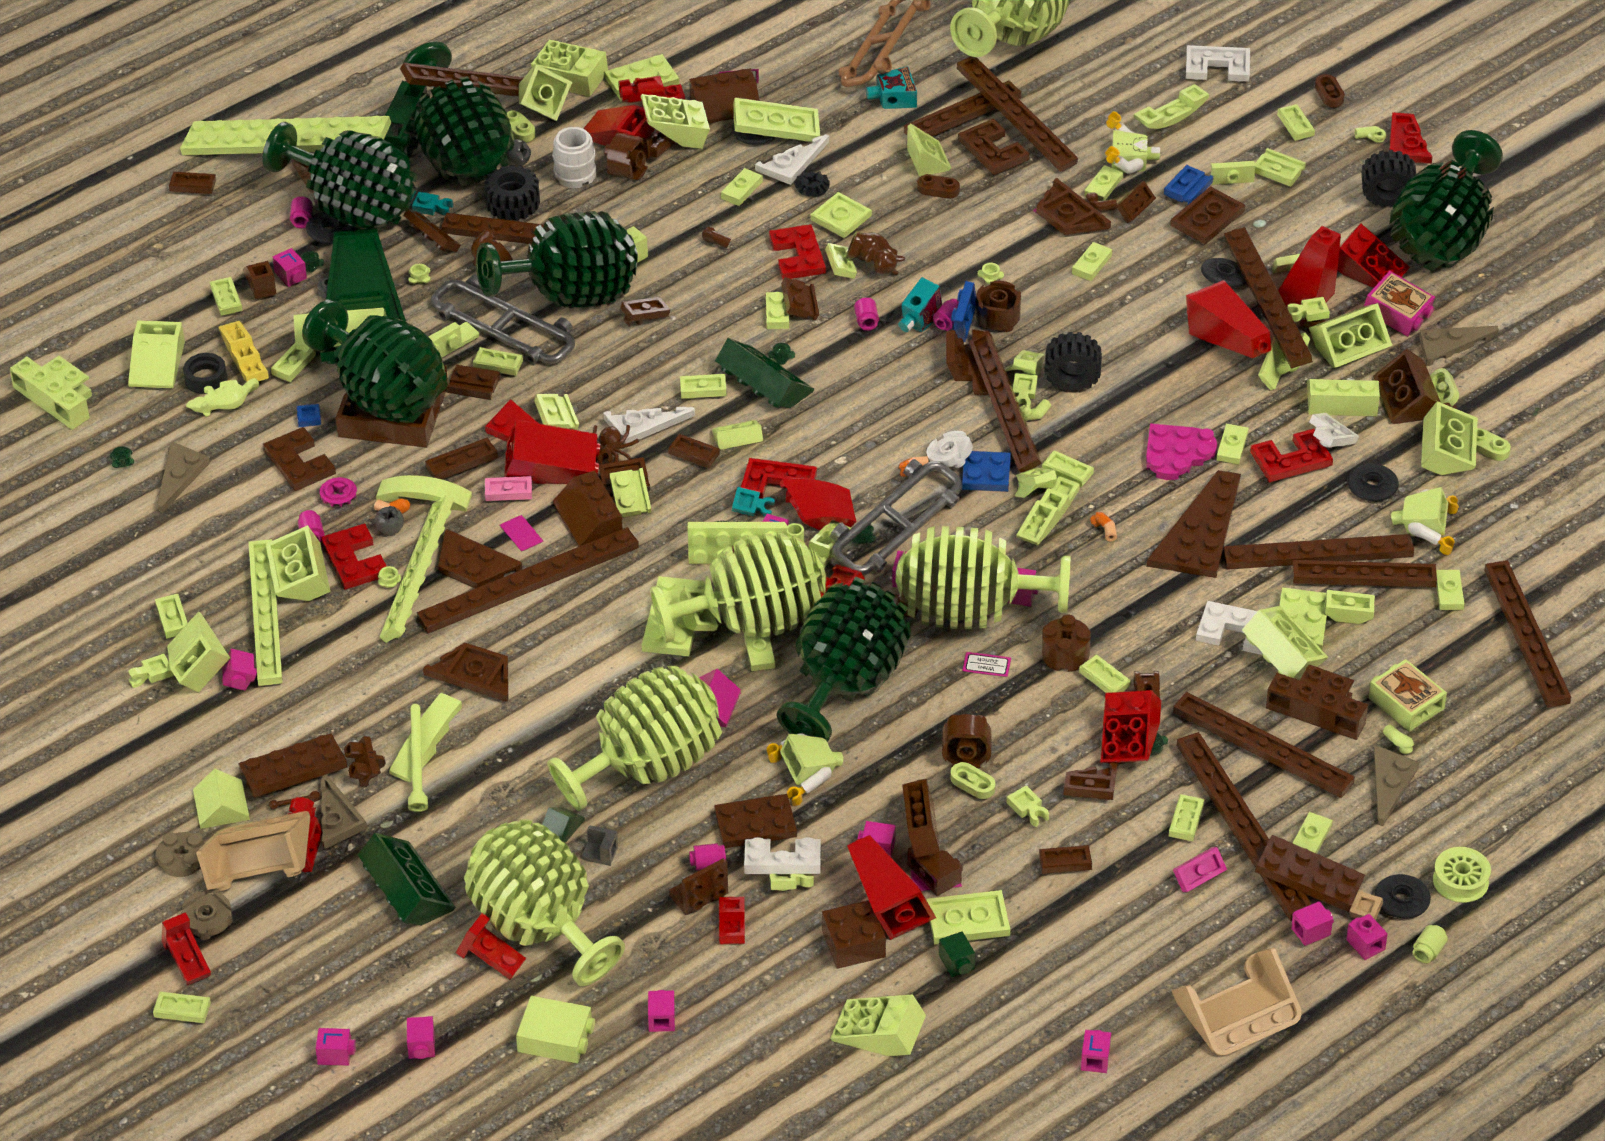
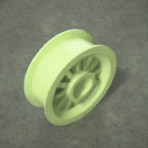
M1467 847L1449 848L1443 851L1436 859L1433 884L1443 897L1451 901L1460 903L1476 901L1488 890L1491 874L1490 863L1483 854Z

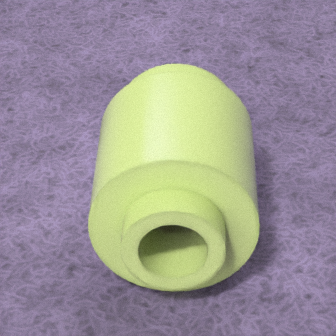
M1437 925L1425 927L1413 945V955L1417 960L1423 963H1430L1436 959L1448 941L1444 929Z

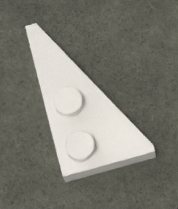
M829 135L818 136L812 139V144L805 147L800 144L786 150L784 153H778L773 156L772 161L762 164L761 161L755 164V171L791 185L797 179V176L806 169L829 143Z
M676 407V411L662 412L661 408L642 409L640 411L626 410L624 415H611V411L604 412L603 414L606 423L620 431V440L626 432V426L630 425L629 435L624 442L626 444L694 417L695 409L693 407Z

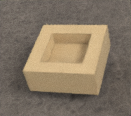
M1358 891L1349 911L1350 917L1361 918L1370 914L1376 920L1383 905V898Z

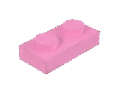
M531 476L485 478L486 501L532 499Z

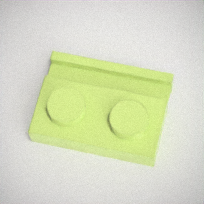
M1267 148L1265 154H1262L1255 162V173L1291 187L1301 175V171L1305 170L1306 162Z
M536 394L534 402L544 425L578 430L579 422L567 394H564L563 397H559L558 394Z
M639 468L637 471L627 470L609 473L614 502L622 517L641 515L643 512L651 513L643 468Z

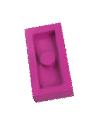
M1211 847L1173 869V872L1182 892H1188L1226 871L1227 868L1218 848Z

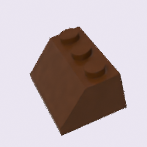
M751 68L689 79L690 100L703 103L708 123L734 119V98L760 101L756 80Z
M1405 349L1373 375L1374 380L1379 381V393L1393 424L1423 421L1437 401L1441 403L1424 360L1408 349Z
M595 470L573 477L553 500V505L578 547L623 529L622 515Z

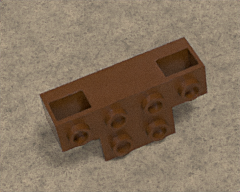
M1309 664L1300 680L1276 673L1267 690L1266 709L1357 740L1366 724L1368 704L1352 699L1353 693L1349 691L1354 683L1353 679Z

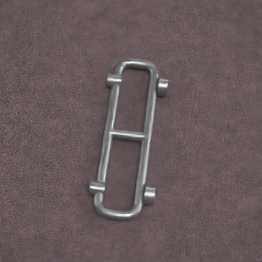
M475 274L469 277L466 282L449 280L442 284L431 296L432 306L438 310L437 314L440 319L447 321L452 317L462 323L468 322L473 328L525 353L526 360L532 365H535L538 361L546 364L559 363L575 347V339L569 334L572 332L573 326L566 318L561 317L552 325L495 296L487 297L483 294ZM457 288L505 311V313L492 326H489L456 310L449 302L445 304L440 302V298L450 289ZM515 316L564 340L566 345L558 353L547 355L540 347H531L500 330Z
M916 459L911 460L903 471L909 477L903 484L850 530L843 523H839L833 529L830 538L836 542L832 548L834 559L841 566L860 571L863 575L870 573L873 569L877 573L881 572L887 564L885 559L944 506L947 505L953 508L960 499L957 495L962 490L961 478L941 462H928L922 466ZM934 470L940 472L953 483V487L947 489L915 521L911 523L891 507L929 472ZM882 513H885L904 528L881 551L873 554L863 566L855 565L841 552L849 542Z

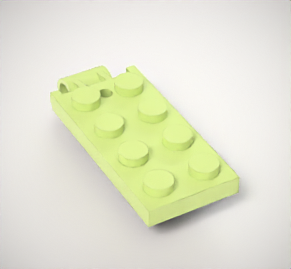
M688 522L689 564H711L716 557L721 562V552L729 546L732 549L734 542L740 539L744 540L746 546H748V536L755 534L759 537L760 541L762 533H771L774 539L776 533H782L787 535L789 540L794 536L804 542V528L797 523L787 526L785 522Z

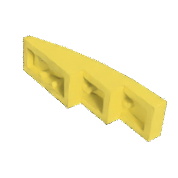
M236 321L219 326V331L244 380L247 382L253 378H256L258 381L268 379V371L261 362L260 354L253 345L252 337L242 323Z

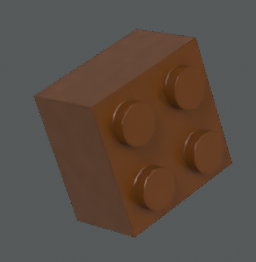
M869 900L822 911V932L837 969L886 957V937Z

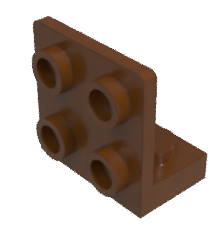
M723 858L684 878L681 884L669 889V896L685 915L698 911L703 906L719 900V897H724L728 894L727 861Z

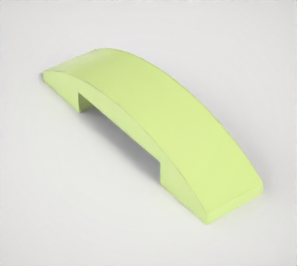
M1194 84L1181 90L1178 99L1156 110L1147 107L1134 113L1133 117L1148 128H1165L1180 122L1195 112L1209 98V94Z
M408 475L382 480L376 500L392 502L401 497L438 501L448 495L454 500L450 510L467 512L472 492L445 480Z

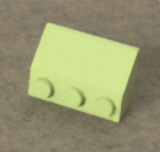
M1378 303L1361 307L1309 327L1316 349L1333 368L1392 346Z
M1307 380L1309 415L1327 413L1328 415L1377 416L1380 398L1379 381Z
M1437 401L1423 420L1421 467L1440 475L1473 470L1476 467L1478 418Z
M305 526L266 544L275 593L278 597L311 601L331 592L321 545L309 526Z
M1281 606L1259 610L1242 629L1248 642L1257 646L1262 652L1263 658L1267 662L1272 663L1278 669V673L1300 680L1309 664L1318 667L1328 658Z

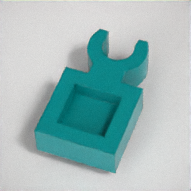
M418 192L412 205V210L427 215H434L435 212L446 215V213H450L449 208H453V200L449 198L440 200L439 195Z
M737 487L732 511L754 516L755 511H760L763 516H766V514L772 515V511L765 509L764 506L767 504L774 506L775 499L771 497L759 499L760 492Z

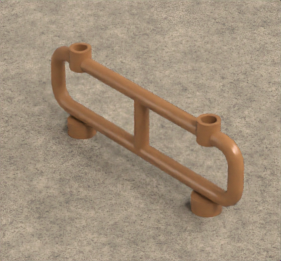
M890 0L887 5L880 6L878 9L879 19L849 66L839 69L842 86L853 87L862 85L872 80L877 73L890 72L892 63L888 55L915 12L930 9V0H913L895 30L884 34L879 33L888 18L895 15V7L906 0ZM887 42L870 70L866 74L856 77V69L871 45Z

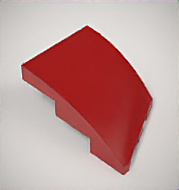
M787 478L779 482L781 488H786L790 493L791 499L789 501L804 524L821 530L832 520L843 523L848 527H852L856 523L850 489L830 482L806 478Z

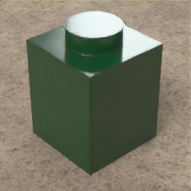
M963 931L939 939V957L951 977L966 974L975 969V952Z

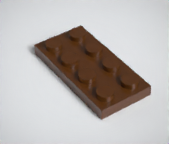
M332 733L238 763L239 770L254 798L348 767L347 760Z
M1271 835L1255 869V872L1348 913L1365 877L1363 873L1274 835Z

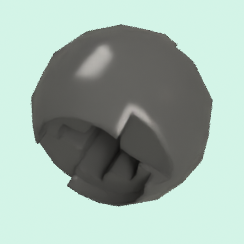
M515 139L513 150L510 151L509 149L506 152L510 164L522 166L529 161L531 149L525 141Z
M389 506L380 509L376 513L374 523L380 533L393 535L403 528L404 517L399 509Z

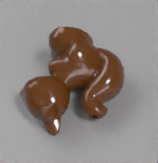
M856 231L846 254L848 259L858 258L866 263L873 261L875 271L880 274L893 273L898 275L899 272L895 269L897 262H902L906 259L904 256L897 255L898 251L893 249L883 236L874 232L861 233Z

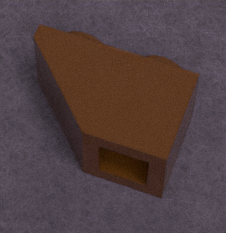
M268 261L248 265L243 268L244 275L255 300L277 294L274 273Z

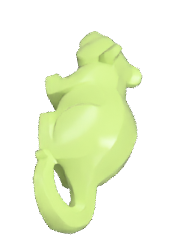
M253 378L242 386L236 380L220 382V387L215 390L212 386L204 387V392L207 395L190 400L186 407L195 412L203 413L206 417L210 416L211 410L235 409L244 403L248 393L258 389L259 382L256 378Z

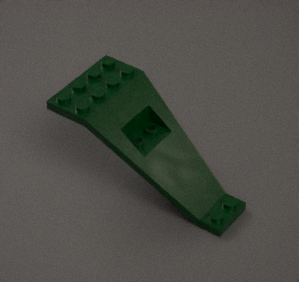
M378 228L334 232L326 300L333 299L339 301L346 307L347 311L384 308L386 316L406 321L378 235ZM339 346L320 351L321 362L326 361L327 364H335L334 351Z

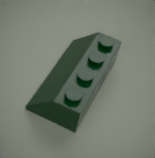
M727 338L715 359V362L722 366L720 369L731 376L733 374L736 375V381L747 387L750 385L753 387L752 392L763 398L766 396L769 398L768 403L779 409L781 406L786 408L793 407L814 391V388L752 345L731 338Z
M374 833L358 853V857L363 862L364 869L372 875L375 885L386 895V901L395 908L398 918L405 924L411 923L422 926L454 911L456 908L409 841Z

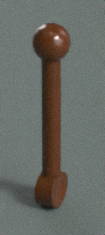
M313 791L310 795L302 797L317 802L320 800V793ZM292 799L282 801L271 800L269 807L275 810L278 806L291 804Z

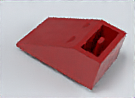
M638 105L598 110L583 128L591 135L594 143L604 146L610 145L616 133H624L647 139L655 131V128L648 124L644 107Z
M1362 223L1340 245L1337 270L1342 275L1372 288L1389 271L1402 277L1410 268Z
M1152 690L1105 693L1101 763L1149 760L1160 725L1162 702Z

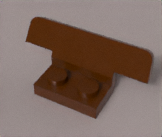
M972 329V339L985 331ZM955 330L946 332V364L954 380L972 381L975 395H989L970 344L964 345L963 339L958 338Z

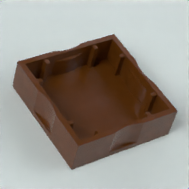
M444 365L447 377V366ZM447 387L435 399V403L429 409H426L413 423H397L375 417L362 410L345 393L336 415L338 437L427 448Z

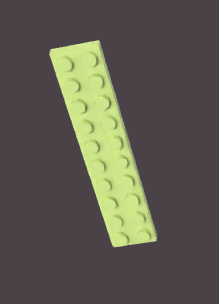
M389 116L194 121L180 150L182 155L263 153L266 140L274 127L281 122H288L297 131L296 147L308 152H315L316 149L321 150L325 146L322 145L325 137L335 140L336 137L341 136L339 135L346 130L371 134L384 140L391 125V120Z

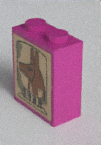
M1389 271L1367 295L1364 306L1378 303L1384 323L1408 337L1414 330H1419L1424 318L1428 319L1435 309L1432 306L1435 296Z

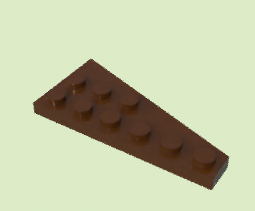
M1218 470L1147 559L1146 567L1217 578L1241 474Z

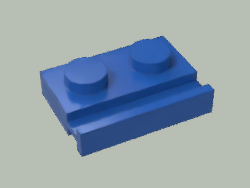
M1186 165L1164 188V195L1179 202L1185 201L1189 205L1213 183V176H1206L1205 172Z

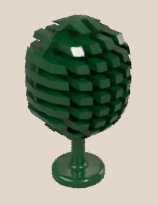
M429 42L412 50L403 63L448 68L452 61V54L446 44L442 42ZM468 76L459 78L462 85L460 89H458L453 80L445 83L447 88H440L438 86L431 89L432 97L430 99L427 94L419 98L423 111L419 114L417 110L414 117L419 144L429 162L440 177L451 181L449 175L454 176L459 181L461 187L470 185L467 179L469 177H473L474 181L478 183L485 180V175L492 174L499 164L501 167L509 165L510 162L506 152L509 149L510 151L513 150L515 144L506 110L489 86L478 81L480 88L475 87Z
M281 122L274 127L266 140L263 150L262 161L264 168L270 172H279L288 165L291 159L309 166L307 172L311 173V180L307 179L306 188L314 191L315 198L313 199L319 210L326 212L335 220H339L345 225L364 229L378 228V230L384 228V225H387L389 221L398 224L402 218L400 215L404 211L408 212L411 200L416 192V189H413V182H416L418 174L410 171V161L407 154L390 142L371 134L346 130L339 135L341 136L336 137L335 140L325 137L322 145L325 146L321 150L316 149L315 153L312 154L296 147L297 131L291 123Z
M1466 130L1459 133L1452 143V154L1456 161L1451 159L1445 165H1443L1444 162L1432 163L1413 176L1403 187L1390 212L1389 224L1395 221L1394 227L1391 230V237L1395 243L1399 241V248L1405 254H1411L1410 258L1416 263L1422 264L1426 262L1423 264V267L1430 271H1433L1441 264H1443L1442 267L1451 268L1476 251L1493 220L1494 207L1489 210L1492 194L1488 188L1484 190V183L1478 177L1476 178L1472 175L1473 173L1489 174L1497 170L1503 160V152L1495 139L1481 131Z
M596 211L569 213L549 218V221L545 222L543 228L541 225L535 228V237L532 239V245L529 244L527 259L500 261L495 246L488 242L481 243L477 249V278L485 296H495L499 292L502 275L528 272L534 286H537L540 293L548 301L554 302L557 307L562 309L567 307L570 309L606 304L605 301L608 303L617 301L616 298H619L621 293L625 295L629 292L631 287L629 283L632 282L633 274L636 275L638 253L632 236L628 234L625 227L616 219H612L608 213L603 211L598 213Z
M329 299L317 304L304 321L302 329L303 340L308 347L316 351L328 350L338 342L341 344L334 351L340 382L350 399L365 412L392 422L413 423L426 409H429L435 403V399L448 386L441 355L432 340L419 328L400 319L370 315L356 330L353 329L348 333L346 329L349 316L346 307L342 303Z
M855 577L850 586L838 583L829 587L827 592L810 609L796 642V651L798 657L801 654L802 660H804L799 671L806 677L810 674L813 678L811 684L817 688L807 705L799 702H786L779 707L776 714L778 722L789 734L797 735L803 733L811 737L824 738L828 742L832 735V728L828 720L820 713V710L829 695L835 697L836 694H842V699L850 702L857 693L860 695L864 694L863 696L872 695L879 690L881 685L897 669L907 642L911 637L909 622L905 625L903 619L907 607L901 602L897 606L893 601L895 596L888 590L885 592L880 589V585L874 582L870 585H862L865 580Z

